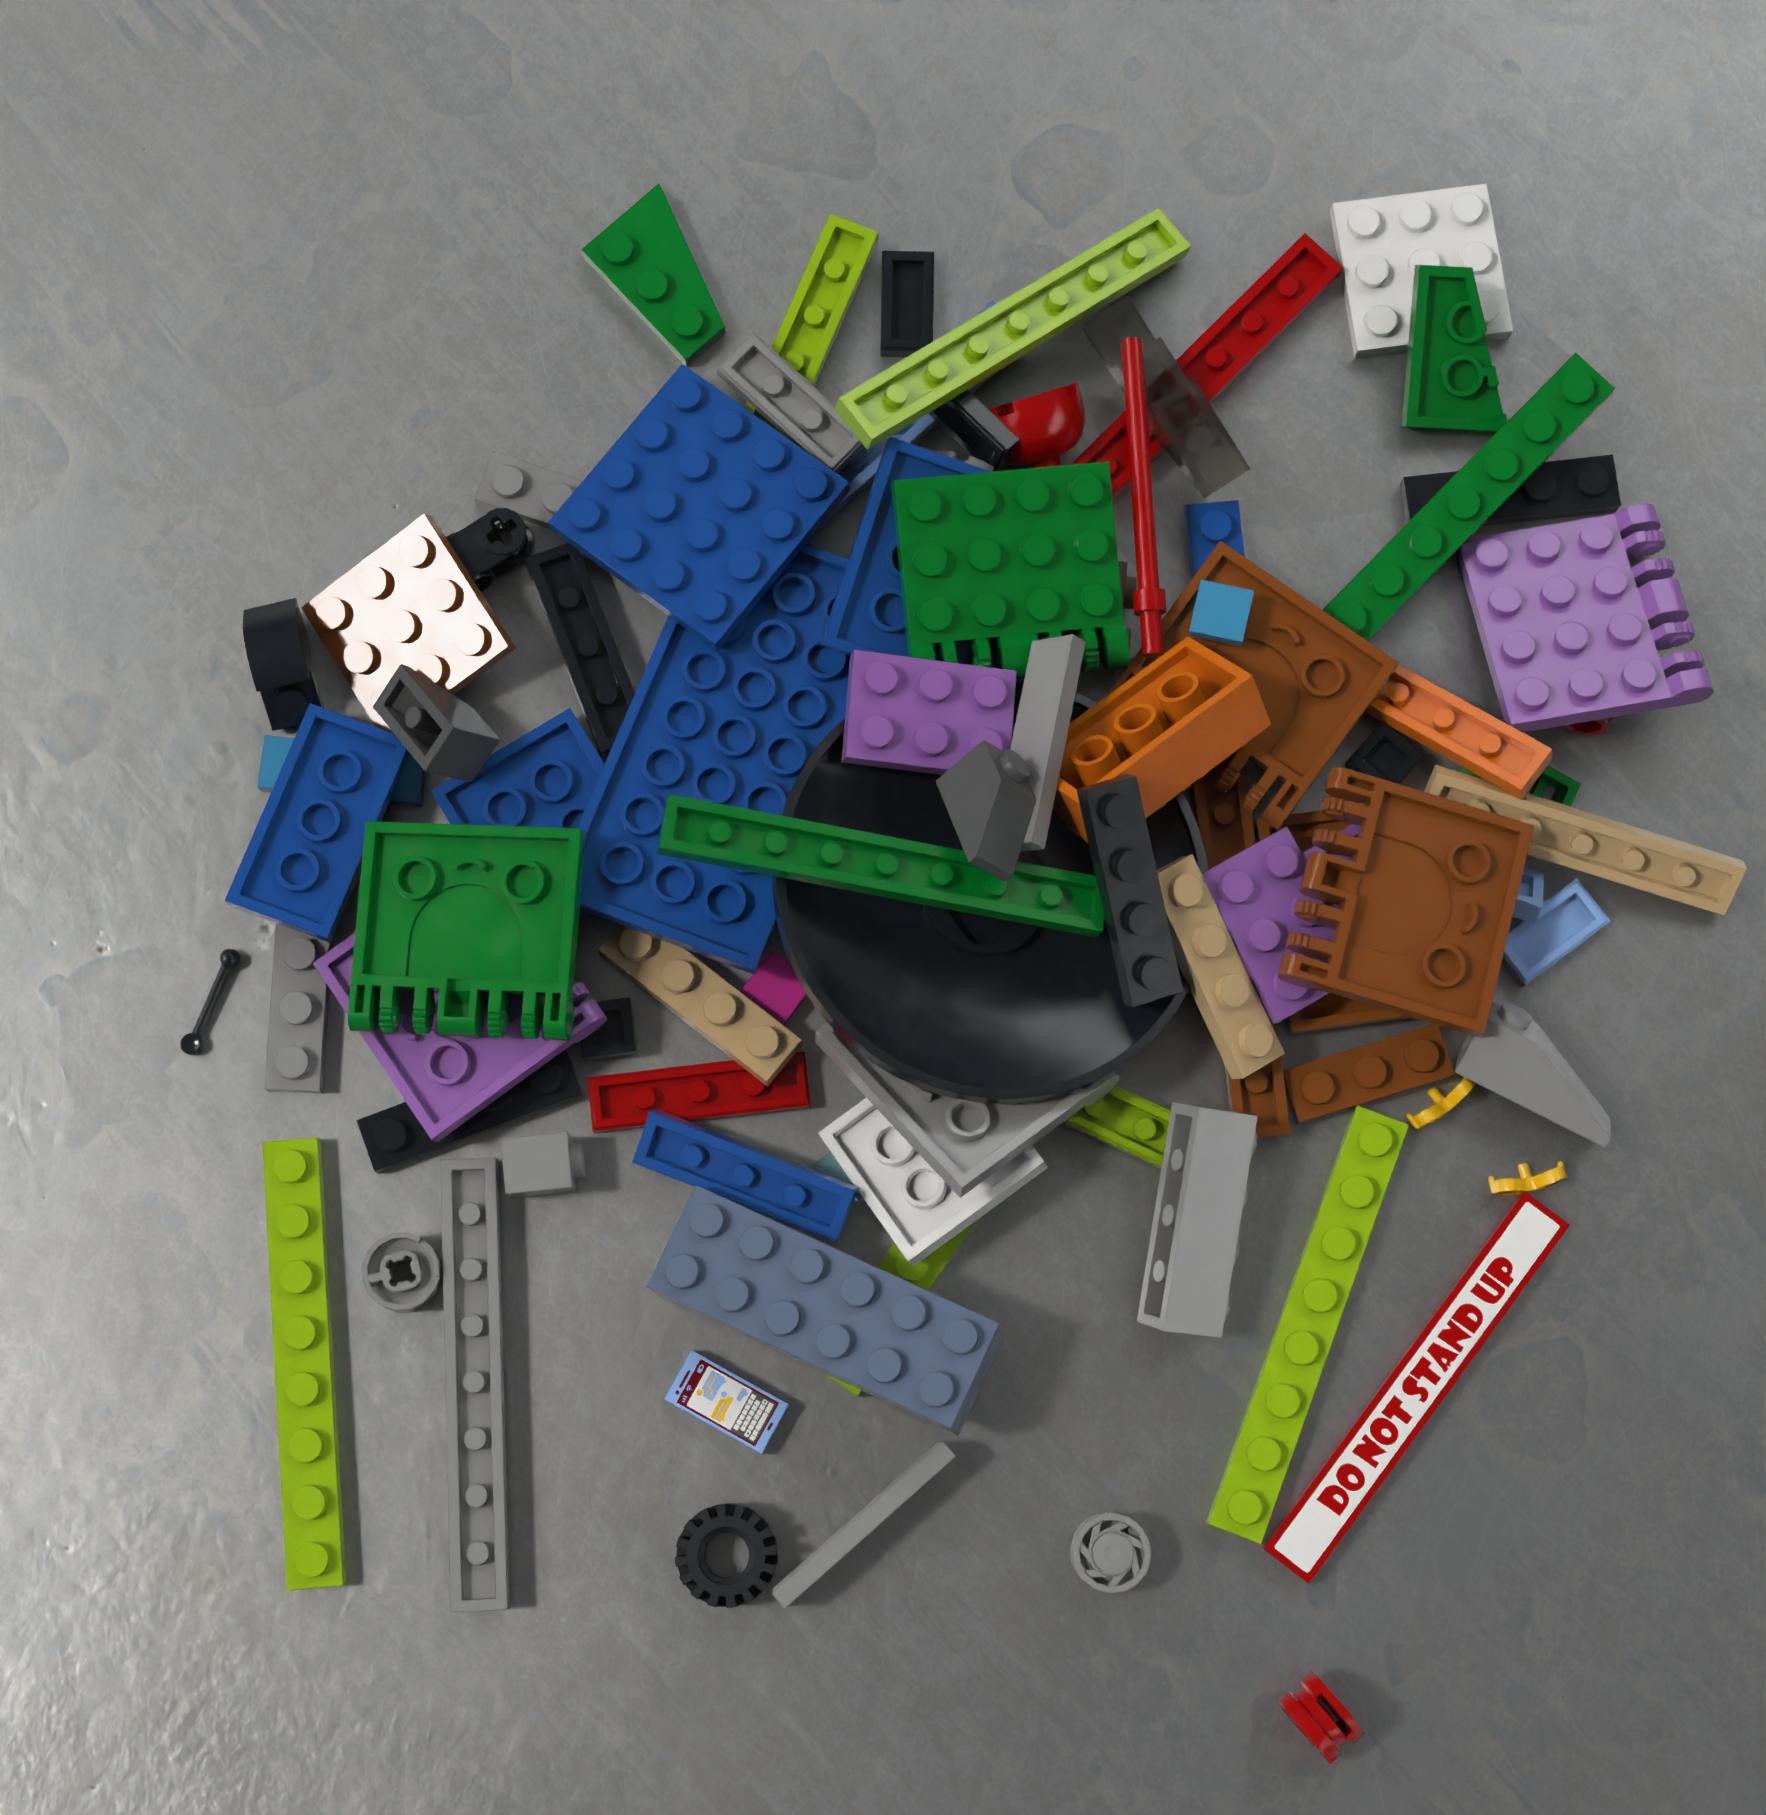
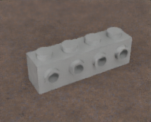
M1172 1102L1139 1303L1138 1323L1166 1332L1222 1338L1224 1322L1227 1320L1231 1308L1229 1290L1233 1267L1239 1258L1238 1235L1242 1212L1248 1202L1247 1179L1251 1156L1254 1154L1257 1146V1132L1255 1129L1258 1116Z

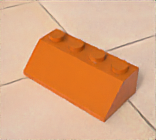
M1186 637L1069 723L1053 804L1054 811L1070 831L1088 843L1076 789L1125 774L1137 777L1145 818L1164 807L1167 802L1195 781L1204 777L1211 769L1239 748L1247 745L1251 739L1271 725L1253 675L1192 638Z

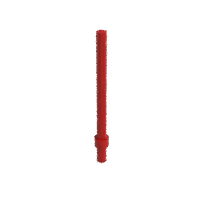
M1130 337L1121 341L1138 586V590L1133 591L1134 615L1140 616L1142 657L1155 658L1164 654L1161 615L1167 612L1165 589L1159 588L1143 340L1138 337Z

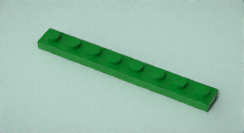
M1575 352L1322 610L1369 641L1613 393L1615 388Z
M668 794L665 801L657 850L659 855L1091 937H1098L1103 932L1104 912L1096 876L1017 861L1013 875L1004 882L969 863L963 850Z

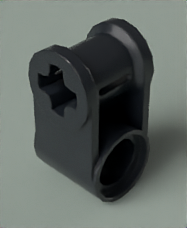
M508 508L491 510L462 530L446 536L480 592L487 589L497 579L524 564L525 558L531 556L535 549V539L532 531L515 511ZM509 530L514 541L505 546L500 534L503 531Z

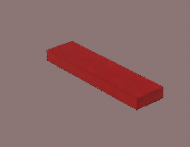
M805 1051L796 1052L768 1087L734 1060L587 1077L592 1131L594 1134L644 1128L649 1111L655 1108L689 1122L811 1108Z

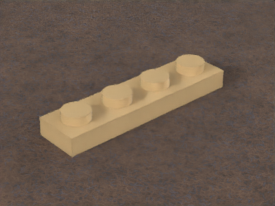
M1193 854L1182 856L1157 870L1176 961L1183 976L1190 985V991L1231 1079H1243L1282 1056L1285 1052Z
M619 925L598 949L602 958L767 1087L802 1046V1040L684 948Z

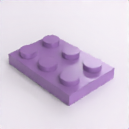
M854 650L850 655L841 763L943 775L983 740L1004 752L1010 750L1017 671Z
M1287 827L1202 873L1272 1025L1284 1020L1329 993L1319 989L1296 986L1284 982L1277 977L1283 954H1297L1285 947L1288 934L1305 933L1331 942L1335 928L1309 923L1294 915L1296 903L1299 900L1317 902L1331 906V904L1305 896L1299 891L1307 861ZM1315 959V960L1322 961V962H1325V963H1326V960H1327V959Z

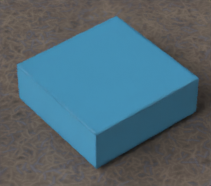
M1200 580L1188 636L1242 647L1254 591Z

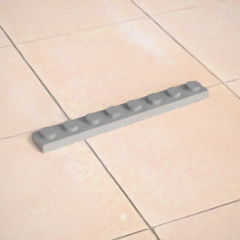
M496 1157L440 1160L450 1612L510 1609L498 1159Z

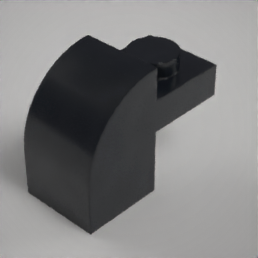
M292 598L244 610L243 636L249 667L256 691L261 693L272 731L300 725L310 703L325 707L310 662L311 644L297 599Z

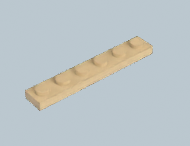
M1436 764L1424 791L1534 825L1527 855L1723 916L1726 915L1747 870L1744 861L1529 793L1520 800L1487 780Z

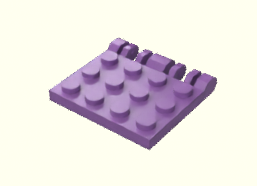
M1644 503L1626 506L1615 514L1470 538L1456 552L1506 724L1521 732H1529L1704 701L1712 696L1714 690L1708 671L1702 668L1705 666L1702 652L1699 650L1674 652L1661 660L1657 652L1658 650L1683 646L1695 637L1693 624L1690 621L1686 622L1689 612L1679 581L1671 578L1675 574L1672 560L1670 561V558L1666 559L1665 557L1656 560H1643L1632 568L1629 563V559L1654 555L1666 546L1663 532L1659 530L1661 525L1654 505Z
M355 933L313 963L347 1015ZM579 982L575 983L573 988L575 1009L573 1031L569 1041L546 1040L543 1033V1018L538 1039H524L521 1029L523 995L508 994L509 1024L506 1035L503 1038L490 1037L487 1031L488 993H483L485 1014L483 1030L479 1037L440 1035L437 1030L439 991H433L435 1014L432 1031H430V1034H416L412 1023L415 990H400L402 999L401 1020L396 1033H383L380 1030L379 1023L375 1032L359 1033L431 1140L438 1142L570 1045L592 1034L606 1022L607 1017L594 999L579 1005L589 995L585 985Z

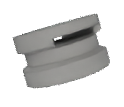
M407 1232L391 1233L377 1240L367 1251L362 1264V1281L368 1295L384 1308L397 1313L416 1312L428 1306L439 1294L443 1283V1264L437 1251L423 1238Z
M1113 1512L1098 1513L1084 1520L1074 1532L1070 1547L1071 1564L1078 1577L1091 1588L1108 1594L1125 1592L1136 1586L1148 1571L1151 1560L1150 1541L1143 1528L1130 1517Z

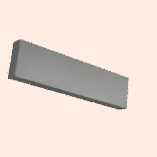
M1074 634L1035 640L1031 644L1010 750L1017 753L1028 766L1030 776L1027 780L1036 798L1020 852L1045 849L1086 643Z
M940 1441L936 1442L772 1589V1595L784 1609L788 1607L954 1459L956 1455L943 1441L941 1443Z

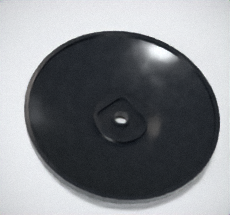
M1016 677L1012 737L1025 677ZM1076 692L1070 723L1094 706L1096 702ZM845 718L828 733L811 754L792 787L781 815L963 850L936 784V780L942 775L841 763ZM1181 792L1167 802L1164 807L1146 818L1156 869L1158 870L1182 856L1193 854L1202 874L1208 871L1204 844L1193 812L1184 793ZM1052 809L1045 849L1021 851L1017 860L1095 876L1089 844L1070 831L1054 809ZM772 876L775 916L784 949L793 971L808 998L826 1022L850 1046L870 1062L891 1075L921 1089L950 1098L978 1103L1010 1104L1043 1100L1088 1086L1114 1072L1142 1051L1163 1030L1180 1007L1190 989V985L1178 965L1183 988L1182 992L1136 1007L1124 1004L1105 916L1103 932L1098 937H1091Z

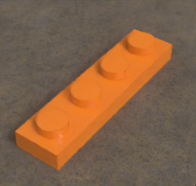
M1399 664L1365 711V713L1381 722L1384 721L1390 727L1520 800L1524 798L1552 760V748Z

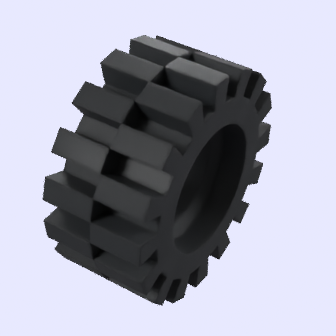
M731 1503L714 1505L698 1512L683 1527L684 1529L678 1537L676 1544L675 1564L678 1567L679 1578L683 1586L686 1585L691 1592L690 1594L697 1600L700 1599L713 1607L733 1608L754 1600L771 1582L778 1564L777 1541L767 1521L759 1516L756 1511ZM720 1533L736 1534L745 1541L748 1547V1564L744 1571L735 1577H719L706 1564V1547L709 1541Z

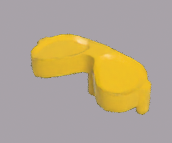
M1464 1077L1446 1097L1434 1086L1427 1094L1436 1104L1415 1116L1409 1113L1406 1115V1118L1416 1130L1426 1127L1452 1110L1473 1089L1476 1083Z
M1559 1161L1557 1163L1558 1167L1532 1177L1529 1164L1523 1163L1517 1165L1521 1179L1505 1178L1495 1180L1494 1176H1489L1488 1182L1491 1194L1515 1195L1521 1194L1524 1191L1529 1193L1554 1185L1567 1178L1564 1162Z

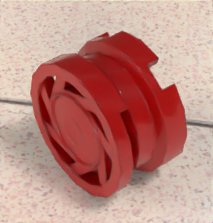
M1310 1671L1300 1680L1302 1686L1294 1694L1286 1692L1277 1700V1703L1309 1743L1321 1751L1320 1755L1331 1764L1341 1756L1339 1748L1347 1741L1355 1743L1365 1733L1331 1690L1318 1676ZM1319 1699H1321L1325 1703V1705L1330 1709V1711L1336 1716V1718L1339 1720L1337 1723L1328 1713V1711L1318 1702Z

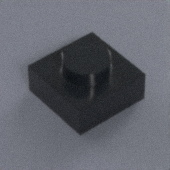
M1382 721L1352 754L1345 765L1351 770L1400 784L1424 755Z
M631 998L597 1001L596 1003L606 1015L607 1020L600 1028L580 1041L582 1059L588 1061L638 1054Z

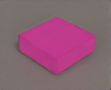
M773 950L769 952L760 964L757 974H753L740 991L784 1026L807 997L793 971L791 963Z

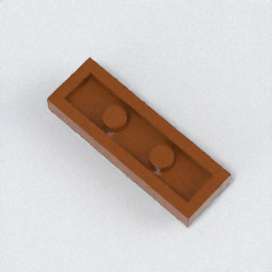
M1435 1024L1283 1070L1285 1091L1296 1125L1350 1109L1357 1105L1360 1106L1445 1080L1455 1075L1439 1025Z

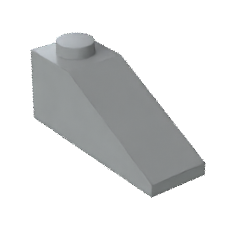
M1492 1001L1485 1034L1480 1037L1467 1036L1458 1052L1455 1073L1605 1148L1611 1135V1118L1541 1027L1532 1021V1017L1527 1011L1512 1003L1503 1002L1502 1005H1499Z

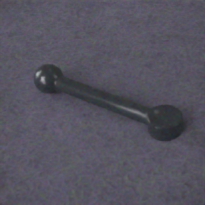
M225 949L220 954L219 963L221 967L193 1031L181 1039V1049L188 1055H198L204 1049L205 1044L202 1038L204 1030L231 969H235L240 964V954L235 949Z

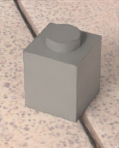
M568 1132L501 1139L504 1186L507 1196L513 1199L577 1192L576 1178L585 1177L584 1151L582 1144L573 1145V1137Z

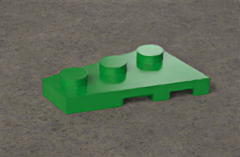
M657 184L581 249L583 258L686 367L726 334L724 323L660 184Z
M1415 265L1401 426L1499 431L1507 422L1506 413H1503L1497 388L1499 381L1496 368L1492 366L1485 336L1487 329L1473 268Z

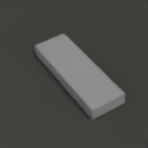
M754 332L717 368L718 376L786 438L837 474L865 447L834 410L835 405Z

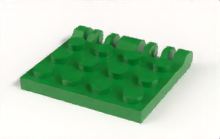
M1109 461L902 479L891 482L908 657L935 660L932 644L938 643L939 661L958 663L954 642L971 640L972 665L991 668V654L987 639L995 638L998 669L1017 671L1016 677H1025L1032 641L1038 640L1037 634L1044 633L1045 639L1062 636V631L1077 630L1078 637L1086 642L1081 663L1083 672H1097L1099 654L1094 628H1099L1101 658L1104 669L1107 671L1127 669L1129 667V643L1123 616Z
M366 821L348 1004L349 1029L357 1032H375L379 1023L380 1030L383 1033H396L401 1020L402 999L400 990H415L412 1014L414 1032L416 1034H430L435 1014L433 991H439L437 1009L438 1033L450 1036L479 1037L484 1025L485 1001L483 993H488L487 1031L490 1037L503 1038L506 1035L509 1024L508 994L523 995L521 1029L524 1039H538L543 1018V1033L546 1040L569 1041L572 1036L574 1022L573 988L586 832L581 828ZM542 996H545L544 1017H543Z

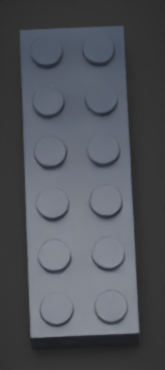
M697 1185L647 1284L649 1289L666 1300L957 1436L961 1432L1006 1334L998 1322Z

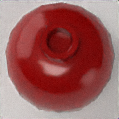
M1078 382L989 409L1020 439L1007 458L1006 463L1010 466H1025L1028 464L1030 468L1062 466L1060 455L1076 447L1083 435L1086 420L1084 403Z

